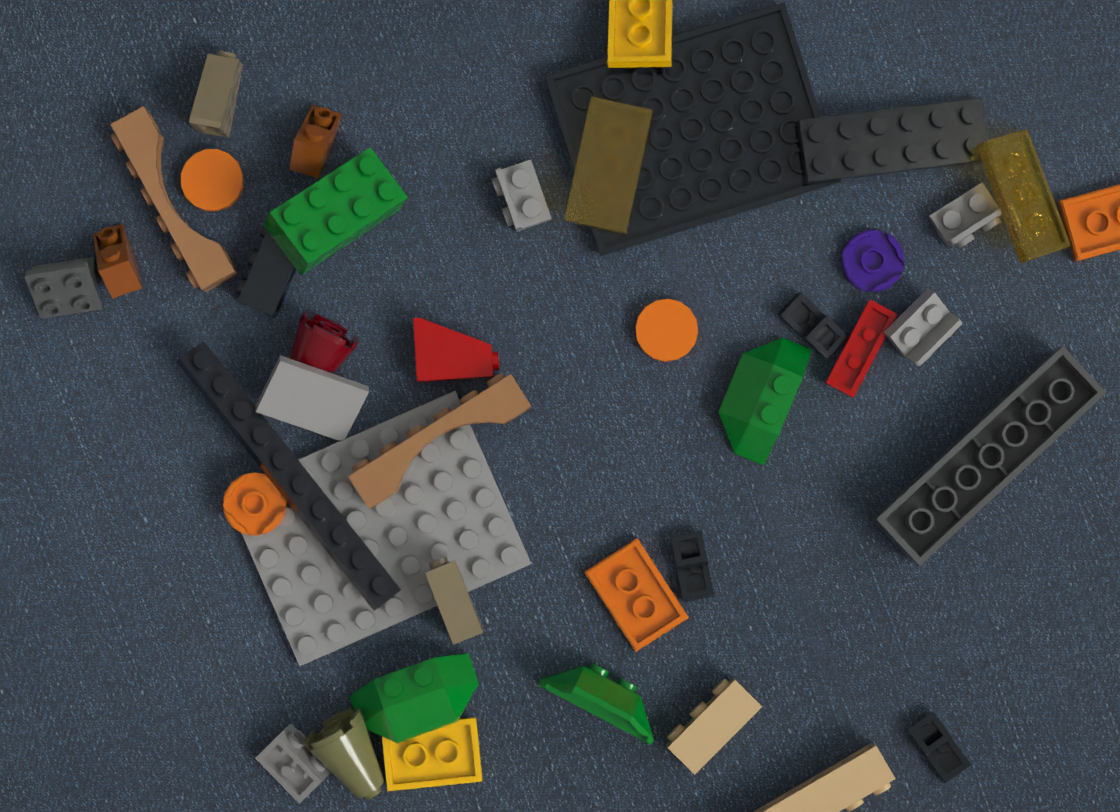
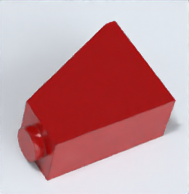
M413 318L418 383L494 378V371L499 370L498 352H492L491 344L425 319Z

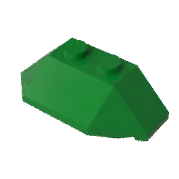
M780 338L742 354L718 411L734 454L764 466L780 434L802 381L812 351L811 349L788 339Z
M469 653L434 657L373 679L350 695L354 712L358 708L362 713L367 730L395 743H400L458 722L474 691H476L479 682Z
M592 663L590 667L582 664L540 678L538 686L647 744H652L654 738L641 696L635 692L637 688L635 684L621 677L616 682L607 677L608 670L595 663Z

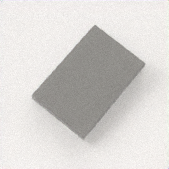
M280 355L255 406V412L342 441L346 439L369 393V386Z

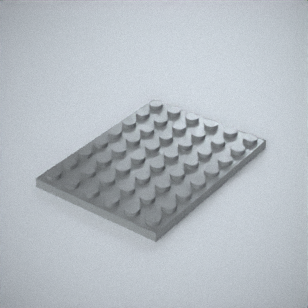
M456 391L299 459V462L401 589L374 611L288 502L285 517L277 528L267 534L258 536L242 534L299 667L438 606L425 575L426 571L431 570L429 565L431 562L447 557L449 562L456 560L468 592L532 564L470 424L452 429L425 446L411 462L403 476L398 492L372 509L367 508L348 477L354 473L352 467L360 461L368 458L372 462L381 456L379 450L387 444L395 441L399 445L408 439L406 433L414 427L422 424L426 428L435 422L433 416L441 410L449 407L453 411L462 405Z

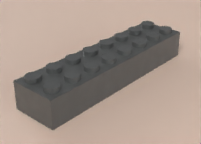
M1064 346L1055 348L871 519L913 565L921 566L1107 392Z

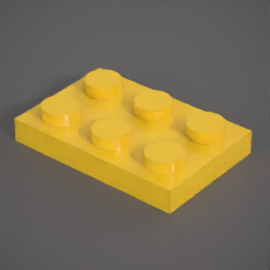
M609 0L608 68L672 67L673 0Z
M476 717L459 718L456 723L400 743H395L382 737L387 791L483 781Z

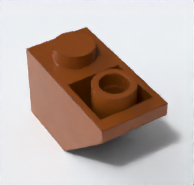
M311 106L294 139L289 170L320 178L333 147L342 117L341 113L331 111L325 107Z
M123 224L105 227L99 232L93 233L98 271L112 299L142 289L139 268Z

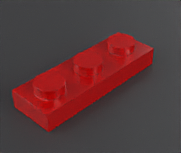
M869 299L824 384L854 398L886 337L883 332L894 322L897 313Z

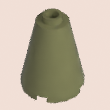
M350 708L337 713L321 723L324 728L318 734L314 730L308 734L304 740L307 749L357 798L364 797L368 800L381 792L384 779L362 713L358 708H356L355 712Z

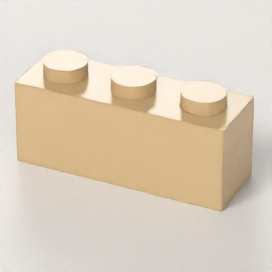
M733 677L729 681L724 678L712 690L715 696L707 704L701 701L690 712L689 715L692 719L684 727L678 724L667 736L670 740L666 744L667 748L694 775L762 708Z

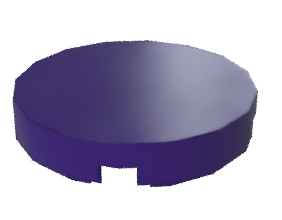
M869 229L857 233L847 242L842 252L841 267L845 278L853 287L863 292L876 293L888 289L899 279L903 270L905 256L901 245L892 235Z

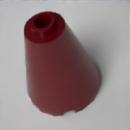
M305 311L300 317L289 358L334 374L356 349L359 340L355 335L352 340L346 337L347 329L334 321L315 314L313 319L308 318L309 312Z

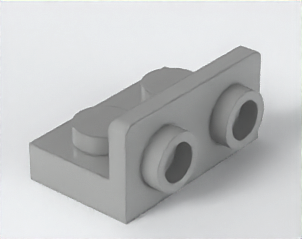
M531 160L505 169H501V167L495 169L497 177L492 179V183L497 197L503 195L507 207L502 208L507 226L514 225L516 232L552 220Z
M982 182L928 216V219L947 248L956 244L960 249L975 239L972 233L982 227L987 232L1001 223L998 216L1006 211L1003 207L999 208Z
M927 288L883 333L903 357L916 366H920L962 325V321L946 308L935 292Z
M289 724L255 759L300 804L331 772L307 749L304 744L305 735L292 724Z

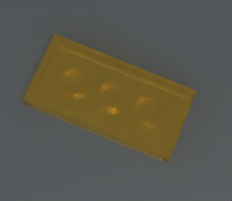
M591 97L564 221L626 234L653 110Z
M1025 129L978 144V151L1020 263L1022 264L1070 247L1071 244L1028 130Z

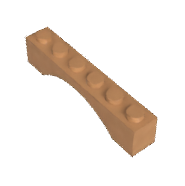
M142 106L111 123L110 125L115 133L110 136L119 151L125 150L130 160L125 163L134 179L140 177L145 188L141 189V193L149 206L155 205L160 215L156 217V220L165 234L170 232L175 243L171 244V247L178 260L182 261L185 259L190 268L186 275L195 289L200 287L204 292H208L239 275L225 248L219 243L209 240L192 230L181 219L171 204L165 190L161 171V153L164 137L150 112Z
M500 373L486 382L489 388L480 394L473 390L460 399L462 405L453 411L446 407L433 416L434 423L426 428L419 424L406 433L407 440L399 445L393 441L379 450L381 456L372 462L366 458L352 467L354 473L348 477L367 508L372 509L398 492L403 476L411 462L425 446L437 437L452 429L469 424H506L532 408L513 376L510 374L505 377L503 373Z

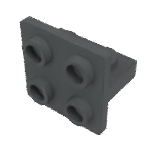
M94 257L32 266V270L25 271V280L39 316L42 319L102 309V301L97 290V264Z

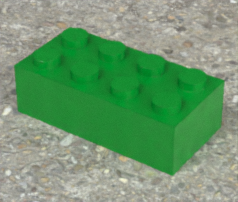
M370 147L271 211L263 225L302 276L398 212L408 199V196Z

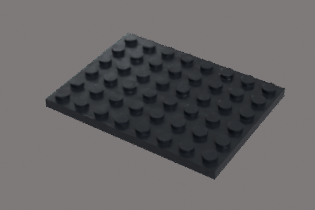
M785 2L673 36L672 67L608 68V57H604L545 76L600 257L841 182V180L805 184L796 122L801 119L818 118L821 116Z

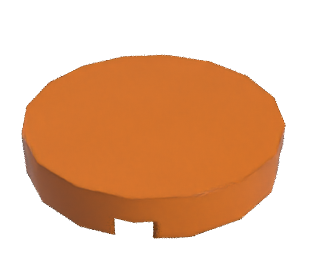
M204 149L193 154L185 162L181 172V188L185 197L195 207L206 212L225 210L240 198L244 188L243 172L240 164L229 153L219 149Z
M672 299L656 300L646 306L638 316L635 327L637 342L642 351L652 359L663 362L678 360L687 355L696 343L698 335L697 319L691 309L680 301Z
M255 472L241 475L232 481L225 491L223 499L225 518L234 529L246 535L258 536L271 532L280 525L287 509L286 499L267 475Z

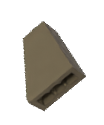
M217 51V55L207 54L189 123L198 133L225 138L230 137L243 64L239 59H235L236 55L233 53Z
M444 557L429 563L431 570L426 571L425 575L452 644L454 645L482 634L484 631L482 623L456 560L449 562L448 558Z

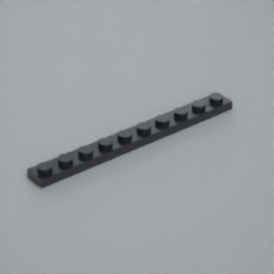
M203 341L181 356L177 361L178 365L370 607L375 611L397 594L401 589L264 416L255 412L253 402L207 344Z

